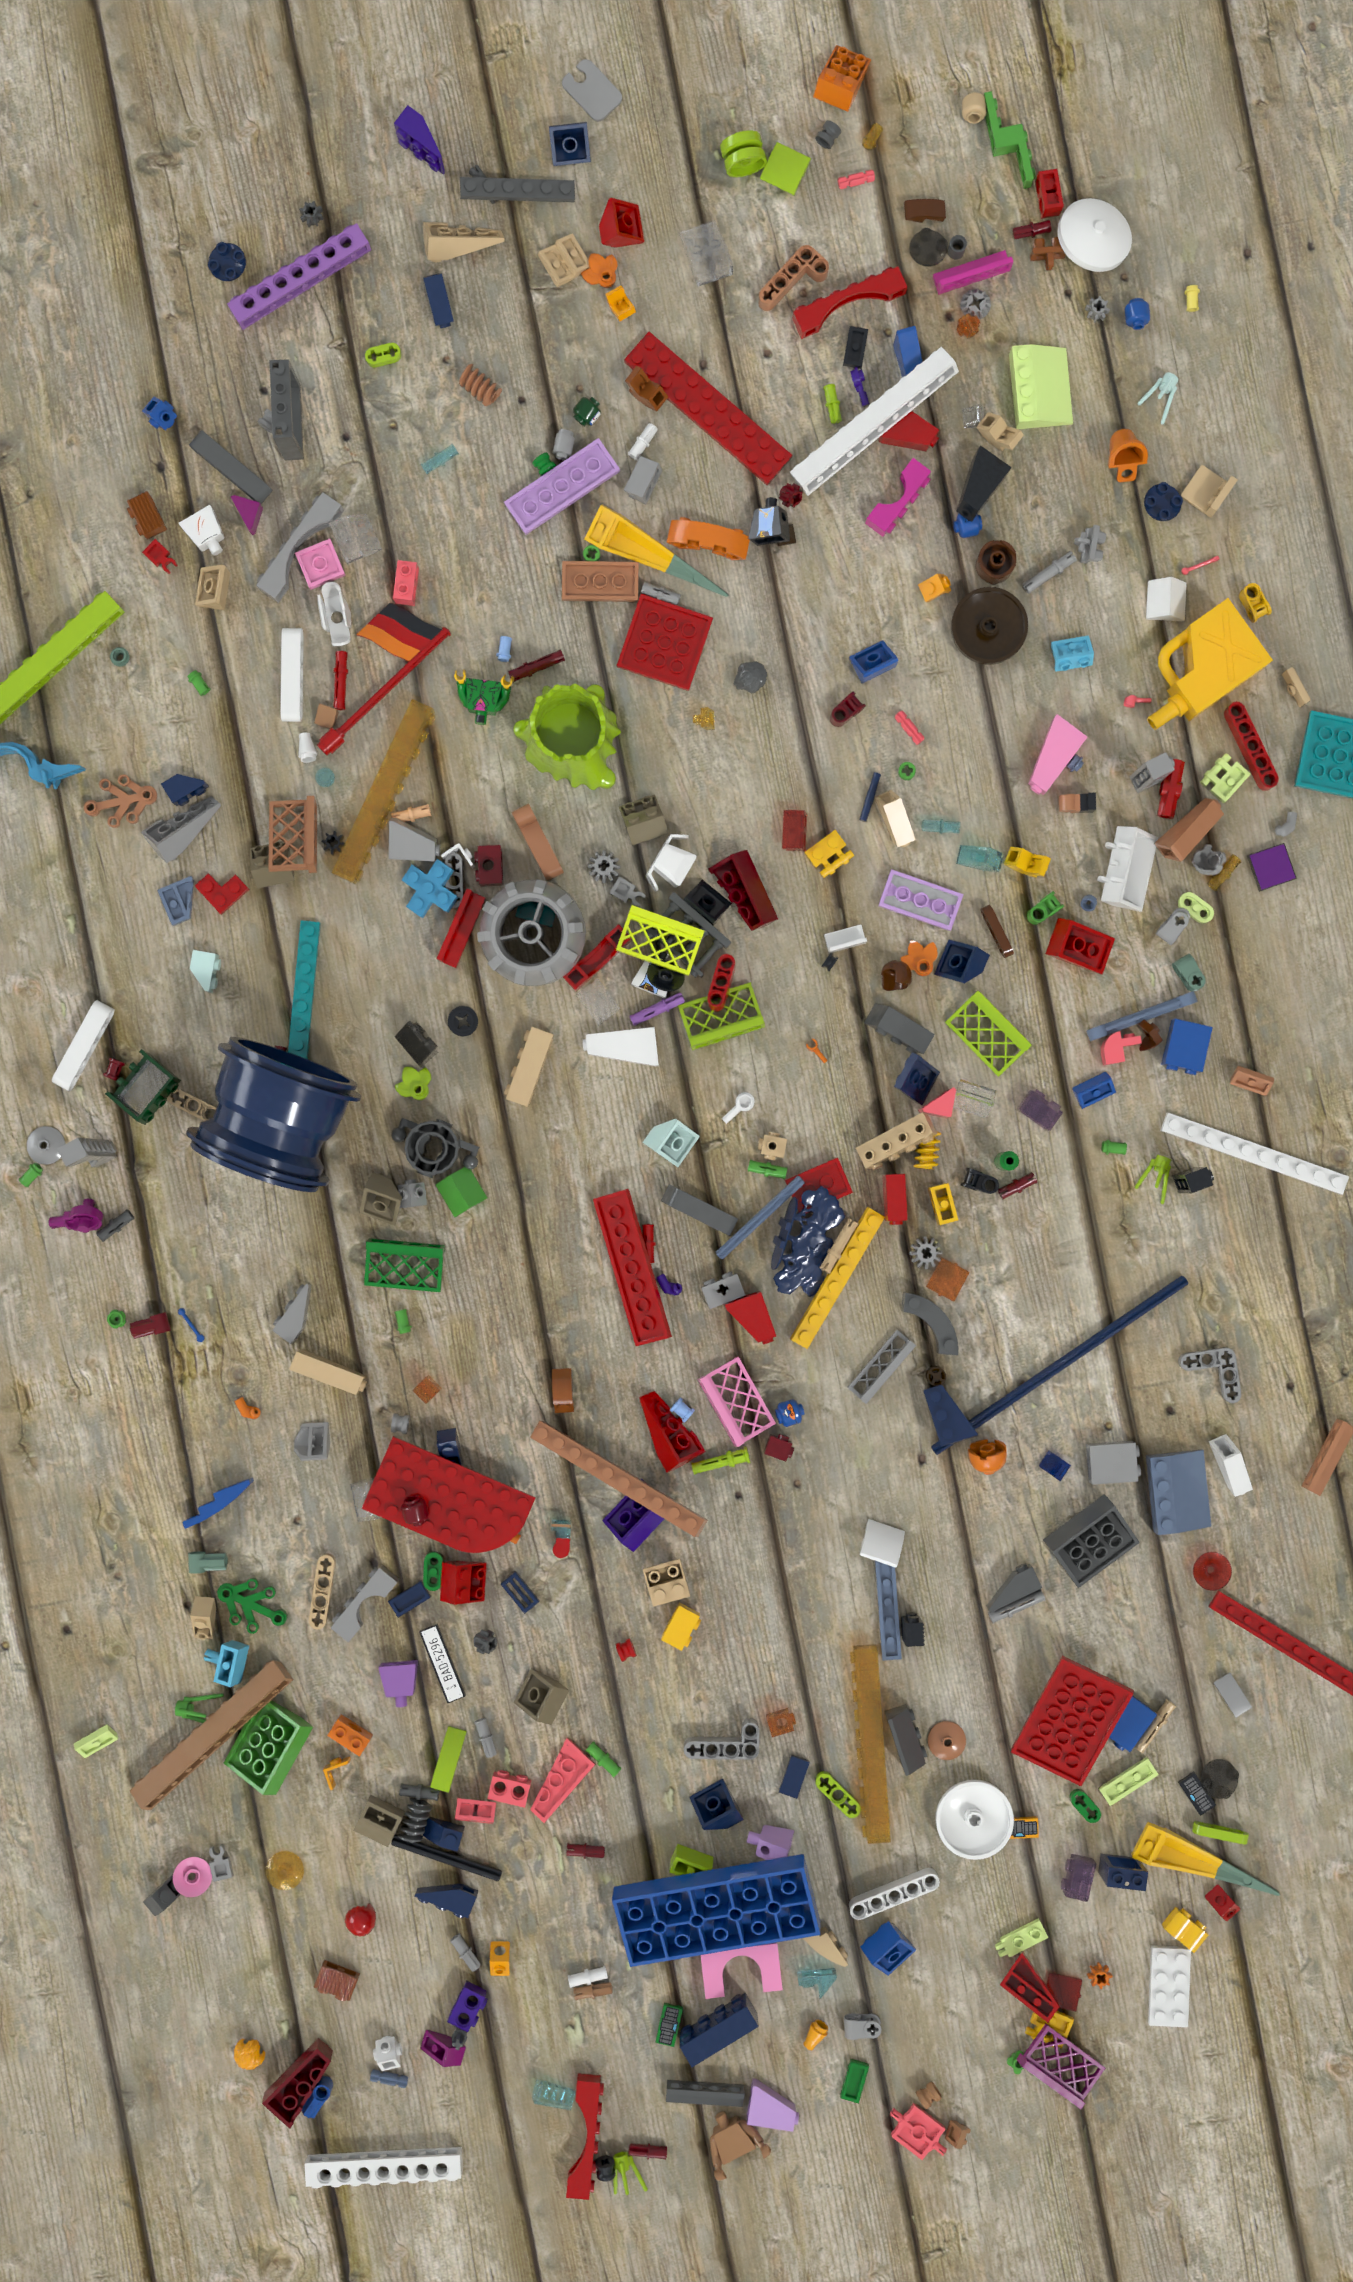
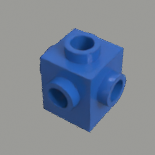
M153 397L142 410L149 418L148 422L154 428L158 429L160 427L165 431L174 424V419L177 417L172 411L174 408L167 401L163 402L156 397Z

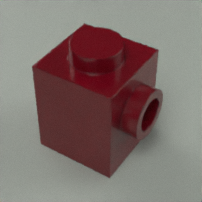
M770 1434L764 1454L786 1462L787 1458H791L794 1452L793 1443L789 1441L790 1437L782 1434L778 1436Z

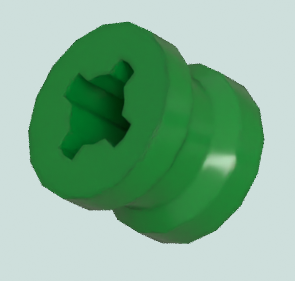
M547 452L539 455L532 462V465L538 468L540 476L556 467V464L551 462L550 455Z

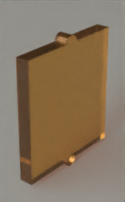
M941 1257V1261L935 1268L926 1287L938 1293V1296H944L954 1302L970 1272L959 1267L957 1263L953 1264Z

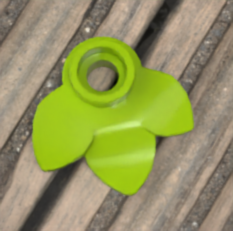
M405 1067L402 1071L403 1081L395 1085L396 1091L403 1097L412 1096L415 1100L425 1099L429 1093L430 1071L426 1067L419 1072L412 1067ZM421 1087V1092L416 1093L417 1088Z

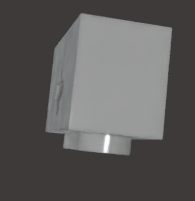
M730 1271L721 1275L722 1279L715 1281L713 1278L703 1282L705 1286L701 1288L709 1309L745 1296L737 1273L733 1274ZM720 1284H723L724 1287L728 1286V1289L725 1290L726 1294L717 1292Z

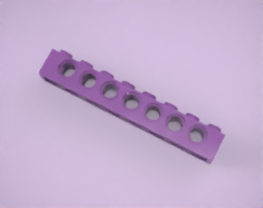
M357 223L353 226L349 225L337 236L333 235L328 238L324 244L313 247L308 254L297 257L292 264L281 267L274 275H269L258 285L249 287L242 295L234 296L227 305L242 330L371 251L369 242ZM345 243H351L349 247H343ZM329 253H335L331 258L326 257ZM313 263H319L315 268L310 267ZM297 273H303L299 278L294 277ZM281 283H286V286H285V287H283V288H279V287H278L279 284H281ZM270 293L269 297L262 298L263 294ZM248 303H254L251 308H246Z

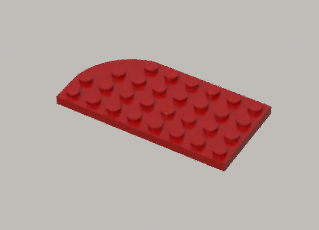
M393 1436L361 1509L456 1550L466 1553H482L505 1545L521 1531L536 1497ZM417 1495L426 1502L429 1516L424 1520V1524L420 1526L407 1524L404 1520L401 1506L404 1500L410 1496Z

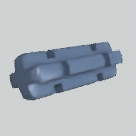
M373 2069L370 2081L376 2083L380 2081L381 2084L398 2085L400 2088H406L408 2077L404 2075L399 2077L398 2074L385 2071L380 2073V2070Z

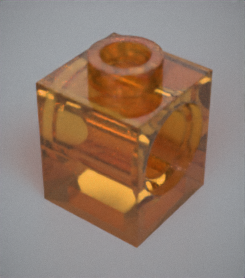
M428 1375L412 1391L427 1404L442 1388Z
M788 1708L766 1714L772 1738L794 1731L793 1725L796 1724L794 1714L789 1713ZM784 1718L787 1720V1723L784 1726H779L777 1720Z

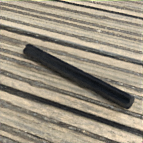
M397 1834L393 1836L391 1842L392 1846L495 1881H499L502 1875V1871L420 1842L411 1843L404 1841Z

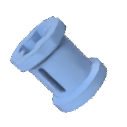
M680 1397L671 1407L670 1411H674L682 1418V1422L685 1423L695 1409L689 1408Z

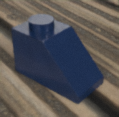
M429 1816L425 1832L422 1836L439 1847L458 1852L465 1826Z

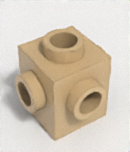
M769 1132L768 1135H764L763 1139H759L758 1150H761L760 1154L764 1155V1159L775 1160L776 1157L784 1158L787 1139L779 1138L780 1134ZM769 1143L775 1144L774 1150L769 1149Z

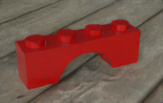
M619 924L588 955L577 962L568 974L563 976V979L575 992L619 953V951H616L623 931ZM631 937L624 940L621 947L625 948L632 941Z

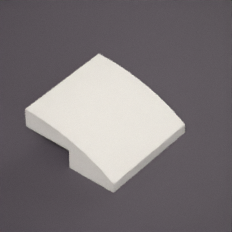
M868 1519L860 1555L897 1567L905 1531Z

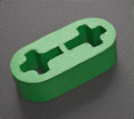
M1082 1789L1073 1790L1069 1797L1072 1805L1089 1823L1098 1822L1101 1818V1811ZM1076 1795L1082 1796L1081 1798L1085 1802L1083 1805L1076 1801ZM1087 1807H1089L1092 1811L1095 1810L1094 1813L1096 1815L1094 1817H1092L1091 1815L1089 1816V1813L1086 1810Z

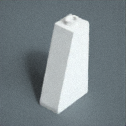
M654 1027L587 1034L586 1039H583V1049L588 1052V1055L654 1067L659 1066Z

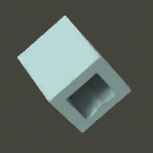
M193 950L190 970L203 989L213 993V989H216L218 984L216 973L217 970H220L221 959H219V955Z

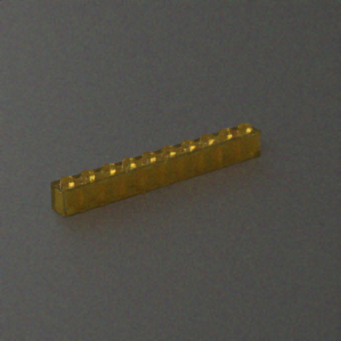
M414 699L411 700L332 870V874L352 884H356L357 881L361 880L364 873L362 869L365 864L369 863L372 856L370 853L371 849L378 844L380 839L378 834L381 829L385 828L388 821L386 817L395 807V797L397 794H401L404 787L402 782L405 777L409 776L412 769L410 765L419 755V745L421 742H425L428 735L426 730L429 725L432 726L436 715H434L435 711L433 708Z
M876 1644L853 1646V1652H850V1663H854V1671H851V1680L856 1686V1690H852L853 1702H857V1709L854 1710V1721H858L855 1737L856 1741H859L860 1748H856L857 1760H861V1767L858 1768L859 1780L862 1779L859 1795L860 1799H863L864 1806H860L861 1818H865V1825L862 1826V1836L866 1838L868 1844L891 1842L878 1650Z

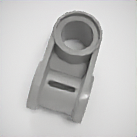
M1177 908L1155 934L1169 945H1172L1188 925L1190 919L1189 911L1185 908ZM1184 916V920H1177V917Z
M872 2013L845 2015V2038L850 2040L877 2038L881 2034L880 2018Z

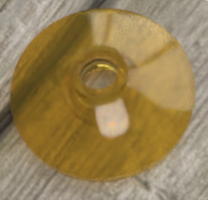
M289 1851L278 1852L266 1864V1878L276 1889H293L303 1878L304 1865L296 1854ZM285 1870L287 1875H281L280 1871Z

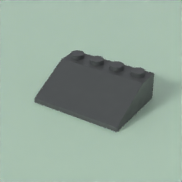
M1105 1494L1043 1539L1078 1588L1140 1543L1116 1506Z

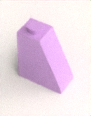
M752 2078L747 2125L793 2132L794 2125H798L799 2112H796L795 2104L759 2080Z

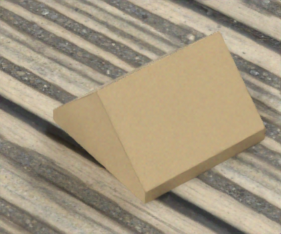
M225 565L201 568L195 601L196 606L225 610L231 574Z

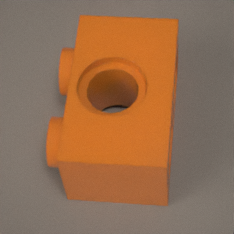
M341 1714L327 1736L360 1757L373 1734Z

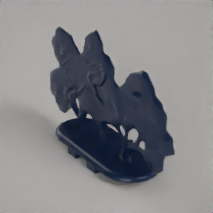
M823 1186L816 1191L807 1190L803 1192L801 1199L804 1208L797 1214L798 1200L796 1197H793L789 1202L785 1217H780L778 1224L781 1226L779 1236L775 1235L773 1239L775 1248L771 1260L772 1270H776L779 1267L781 1260H783L785 1265L783 1270L776 1273L773 1278L778 1286L777 1291L790 1295L799 1286H802V1290L811 1297L817 1293L825 1279L819 1267L828 1254L827 1250L831 1249L834 1244L833 1239L826 1237L825 1233L827 1230L837 1227L845 1219L846 1215L839 1206L836 1196L829 1195L828 1189ZM807 1205H812V1208L807 1209L806 1207ZM813 1211L811 1217L802 1218V1216L806 1215V1212ZM794 1220L799 1221L802 1226L800 1235L796 1237L790 1235ZM790 1240L793 1251L791 1254L783 1255L787 1241ZM788 1261L793 1262V1265L790 1266L788 1264Z

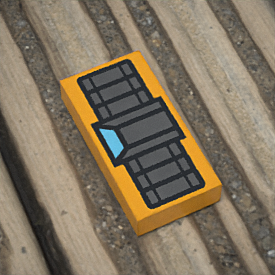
M1037 1816L1014 1817V1826L1010 1839L1039 1838Z

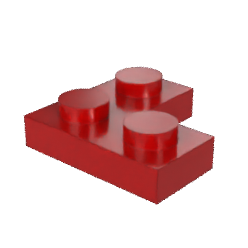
M209 873L195 885L198 891L221 915L250 890L236 874L222 887Z

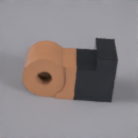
M1096 792L1059 796V812L1093 813L1096 810Z

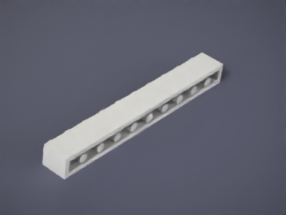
M942 347L934 351L907 376L902 377L896 385L888 389L884 395L872 402L867 409L856 415L850 423L842 427L833 437L827 439L821 447L810 453L800 464H797L790 471L797 485L809 496L956 375L959 370L955 360Z

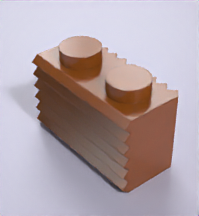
M148 491L127 500L129 505L127 511L132 519H136L138 524L135 527L140 536L144 535L148 540L167 530Z
M324 1960L314 1988H317V1991L322 1994L329 1993L335 1995V1998L340 2001H350L360 1973Z

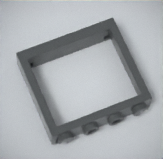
M289 359L269 360L273 439L284 460H304L301 384ZM276 429H282V435H276Z

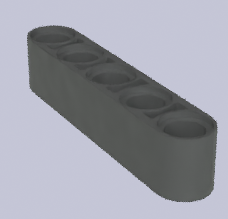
M201 430L189 444L198 455L253 501L262 504L273 491L265 482L204 431Z

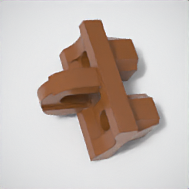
M1058 237L1052 238L1050 247H1045V239L1043 238L1034 240L1030 261L1045 260L1046 271L1052 270L1054 259H1065V252L1060 245Z

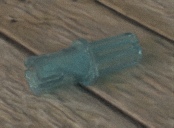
M940 819V821L923 820L921 828L922 831L939 832V834L943 832L959 834L960 821H943V819Z

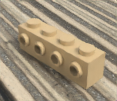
M922 1112L856 1147V1150L865 1168L874 1171L883 1167L882 1163L898 1159L900 1157L899 1154L915 1150L917 1148L916 1145L932 1141L934 1139L933 1136L937 1135V1132L929 1115Z

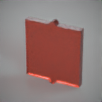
M1049 1972L1046 1985L1059 2002V2008L1077 2011L1083 1980Z

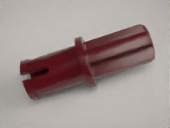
M1050 220L1034 224L1030 222L1029 225L1015 227L1012 231L1013 237L1016 240L1030 236L1035 238V235L1051 233Z
M567 1843V1849L571 1850H566V1856L583 1857V1859H586V1857L604 1858L605 1856L604 1846L587 1845V1843L584 1845Z
M631 2143L628 2153L630 2156L647 2157V2160L649 2158L666 2160L667 2146L650 2145V2143L648 2145Z

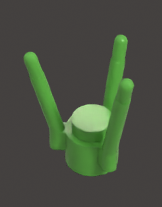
M224 1694L184 1697L183 1701L178 1700L176 1703L175 1716H182V1718L204 1723L206 1719L202 1718H206V1714L194 1712V1704H191V1702L221 1698Z

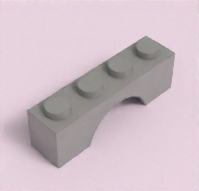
M383 1565L379 1569L375 1567L368 1575L371 1579L367 1584L362 1582L356 1590L358 1595L354 1599L350 1597L344 1605L346 1607L345 1611L342 1614L338 1612L332 1619L334 1624L331 1629L348 1643L363 1625L359 1614L362 1601L370 1596L386 1597L399 1581V1578Z

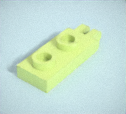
M1038 1918L1000 1938L1001 1942L995 1944V1948L1000 1950L998 1952L1000 1957L1005 1955L1012 1957L1047 1939L1048 1936Z

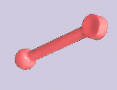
M1219 556L1189 568L1184 567L1181 572L1183 575H1187L1189 571L1220 560Z

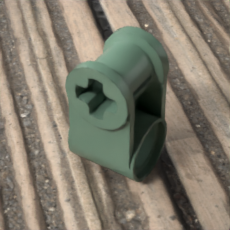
M1187 954L1172 963L1175 973L1180 977L1188 991H1198L1205 985L1206 979L1191 954ZM1197 979L1198 983L1193 985L1192 981Z

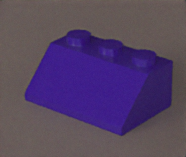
M625 1496L602 1521L621 1544L634 1552L659 1526L664 1518Z

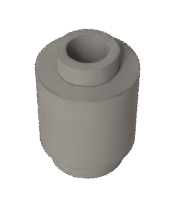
M560 429L556 434L553 454L556 455L557 459L566 460L571 457L575 440L572 431Z

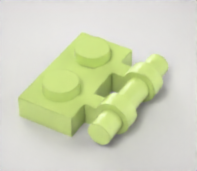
M1227 753L1215 761L1214 767L1210 771L1207 770L1203 775L1204 778L1200 781L1204 787L1209 782H1212L1214 786L1210 792L1222 803H1225L1251 775L1237 761L1230 766L1227 762L1231 757ZM1222 769L1226 773L1219 779L1216 775Z

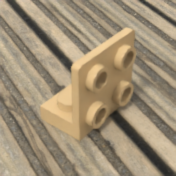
M1201 465L1180 496L1211 518L1238 479L1231 476L1226 481L1204 465Z

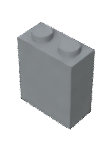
M1119 1441L1086 1444L1089 1483L1095 1485L1138 1481V1476H1141V1468L1139 1464L1137 1465L1139 1447L1135 1442Z

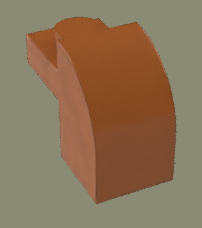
M638 366L633 369L625 380L630 387L629 392L643 405L656 412L668 398L663 388L651 381L642 368Z
M571 1368L552 1369V1394L555 1413L574 1412Z

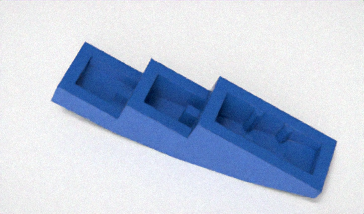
M253 1477L213 1493L215 1500L199 1506L198 1511L200 1514L182 1522L184 1528L186 1529L200 1523L221 1511L253 1483Z

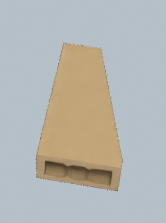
M305 1349L296 1352L289 1368L291 1371L355 1395L359 1394L360 1391L363 1392L367 1381H365L366 1375Z

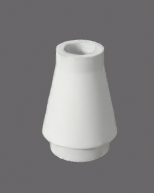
M310 733L299 734L298 757L304 763L315 761L317 752Z

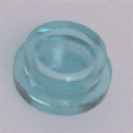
M322 768L316 773L315 779L321 787H329L334 783L335 775L332 770Z

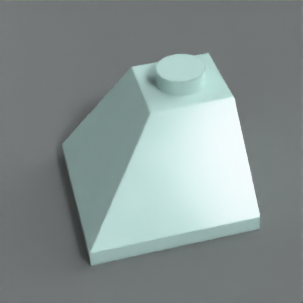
M673 1119L654 1126L642 1143L676 1167H679L700 1136L679 1120Z

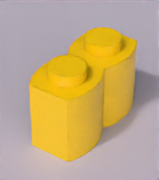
M1175 1906L1161 1925L1169 1934L1195 1953L1209 1936L1205 1930L1207 1927L1198 1919L1196 1922L1190 1918L1192 1915L1186 1909L1182 1908L1180 1910Z

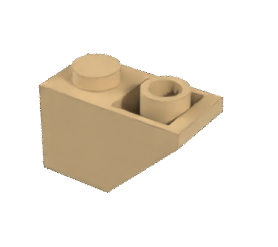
M195 1596L190 1615L194 1638L201 1640L214 1638L215 1598Z

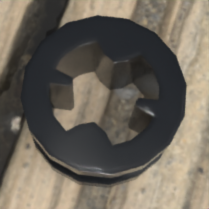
M830 953L821 967H826L829 972L838 960V957H833V954Z

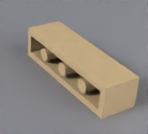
M534 1027L526 1031L524 1041H526L524 1049L520 1048L517 1059H520L518 1066L513 1067L511 1077H513L511 1085L507 1084L504 1095H507L506 1100L529 1107L554 1038L553 1034Z

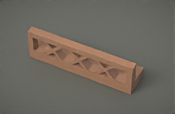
M1336 1419L1302 1487L1321 1496L1353 1435V1426L1343 1420Z

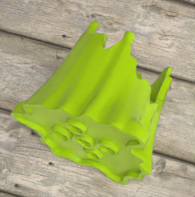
M556 684L553 688L548 685L544 686L542 695L536 698V703L529 719L517 721L513 727L515 736L523 740L527 745L525 751L526 760L534 765L538 771L542 773L549 772L555 781H559L562 778L568 779L573 788L581 784H585L591 790H596L598 787L608 789L614 786L616 777L614 772L607 767L606 758L616 753L612 742L616 736L620 735L621 731L616 724V714L608 709L605 704L604 689L597 684L590 685L587 689L582 688L578 684L570 686Z

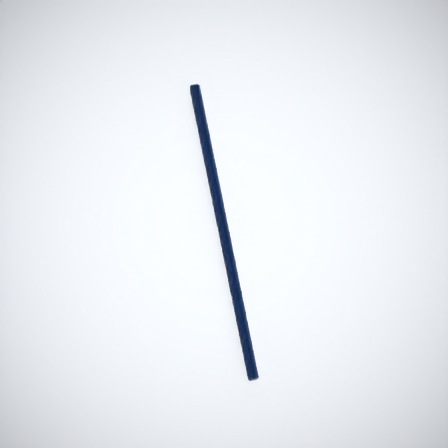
M1180 1276L969 1420L972 1427L977 1429L1187 1286V1279L1184 1276ZM938 1441L931 1448L938 1455L953 1444L941 1447Z

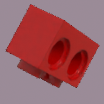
M1058 170L1039 171L1035 180L1041 219L1060 216L1064 204Z

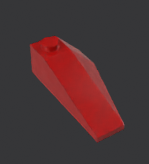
M655 1391L639 1398L657 1456L667 1473L706 1452L696 1434L692 1430L689 1432L682 1424V1419L680 1417L677 1419L670 1412V1407Z

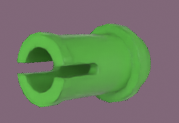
M195 670L187 676L188 682L194 685L200 696H203L211 689L201 677V672L198 673Z
M1107 1139L1102 1142L1101 1151L1106 1155L1109 1153L1125 1155L1127 1144L1125 1142H1110Z
M37 1163L30 1164L29 1169L19 1178L20 1183L25 1187H29L38 1176L42 1175L43 1168Z
M406 1309L394 1312L399 1328L397 1331L400 1334L411 1332L410 1328H412L409 1325Z

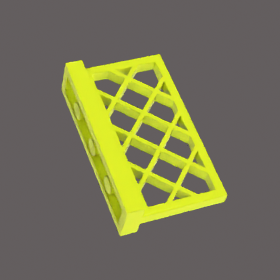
M631 905L616 951L689 976L704 930ZM630 920L638 922L641 929L632 933L629 928ZM653 927L657 929L659 936L650 940L646 930ZM643 932L647 941L638 945L634 935ZM668 934L675 935L678 942L668 946L664 936ZM631 937L635 947L629 950L621 947L623 941ZM661 938L666 948L656 952L652 942ZM687 940L696 943L694 949L686 952L682 944ZM649 944L653 954L648 956L642 955L640 948ZM680 945L684 954L674 958L670 948ZM667 950L672 960L662 962L658 954ZM686 957L689 963L687 970L679 968L676 961Z

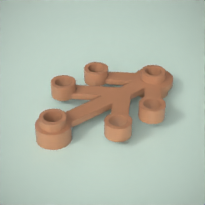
M122 774L118 777V783L123 787L128 786L137 793L128 795L112 785L108 779H102L99 782L100 788L111 792L119 798L102 802L89 800L84 804V811L89 816L94 817L101 810L120 806L114 816H110L107 820L110 827L118 828L122 817L131 803L138 802L134 811L126 815L129 823L136 824L145 806L151 805L157 800V791L151 786L141 787L131 781L127 775ZM123 778H127V782L125 784H122L121 782ZM104 782L109 783L107 788H103ZM146 792H150L149 798L144 797ZM93 804L94 809L92 811H89V805ZM131 815L136 816L134 821H130ZM113 819L117 820V823L115 825L111 824V821Z

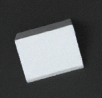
M1174 577L1149 580L1146 619L1185 621L1187 583Z

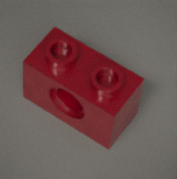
M501 845L477 846L478 851H474L475 863H478L479 869L475 870L476 882H479L481 887L504 886ZM491 861L494 863L493 869L485 870L484 864Z

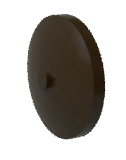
M983 587L968 593L956 606L951 620V634L958 650L971 661L984 665L999 664L1012 658L1024 644L1028 633V617L1022 603L1012 593L997 587Z

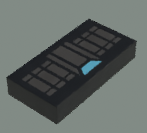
M1194 1771L1178 1781L1200 1816L1216 1806Z

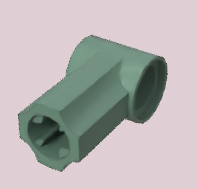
M203 1551L188 1553L189 1573L197 1574L227 1569V1553H206Z

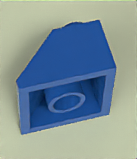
M889 1921L882 1924L878 1931L868 1937L864 1944L860 1946L870 1963L888 1976L916 1951L911 1942Z

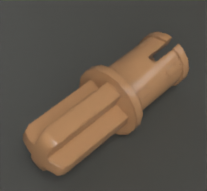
M611 1982L595 1985L591 1983L589 1986L574 1987L575 2000L591 1997L595 1999L597 1996L613 1993Z

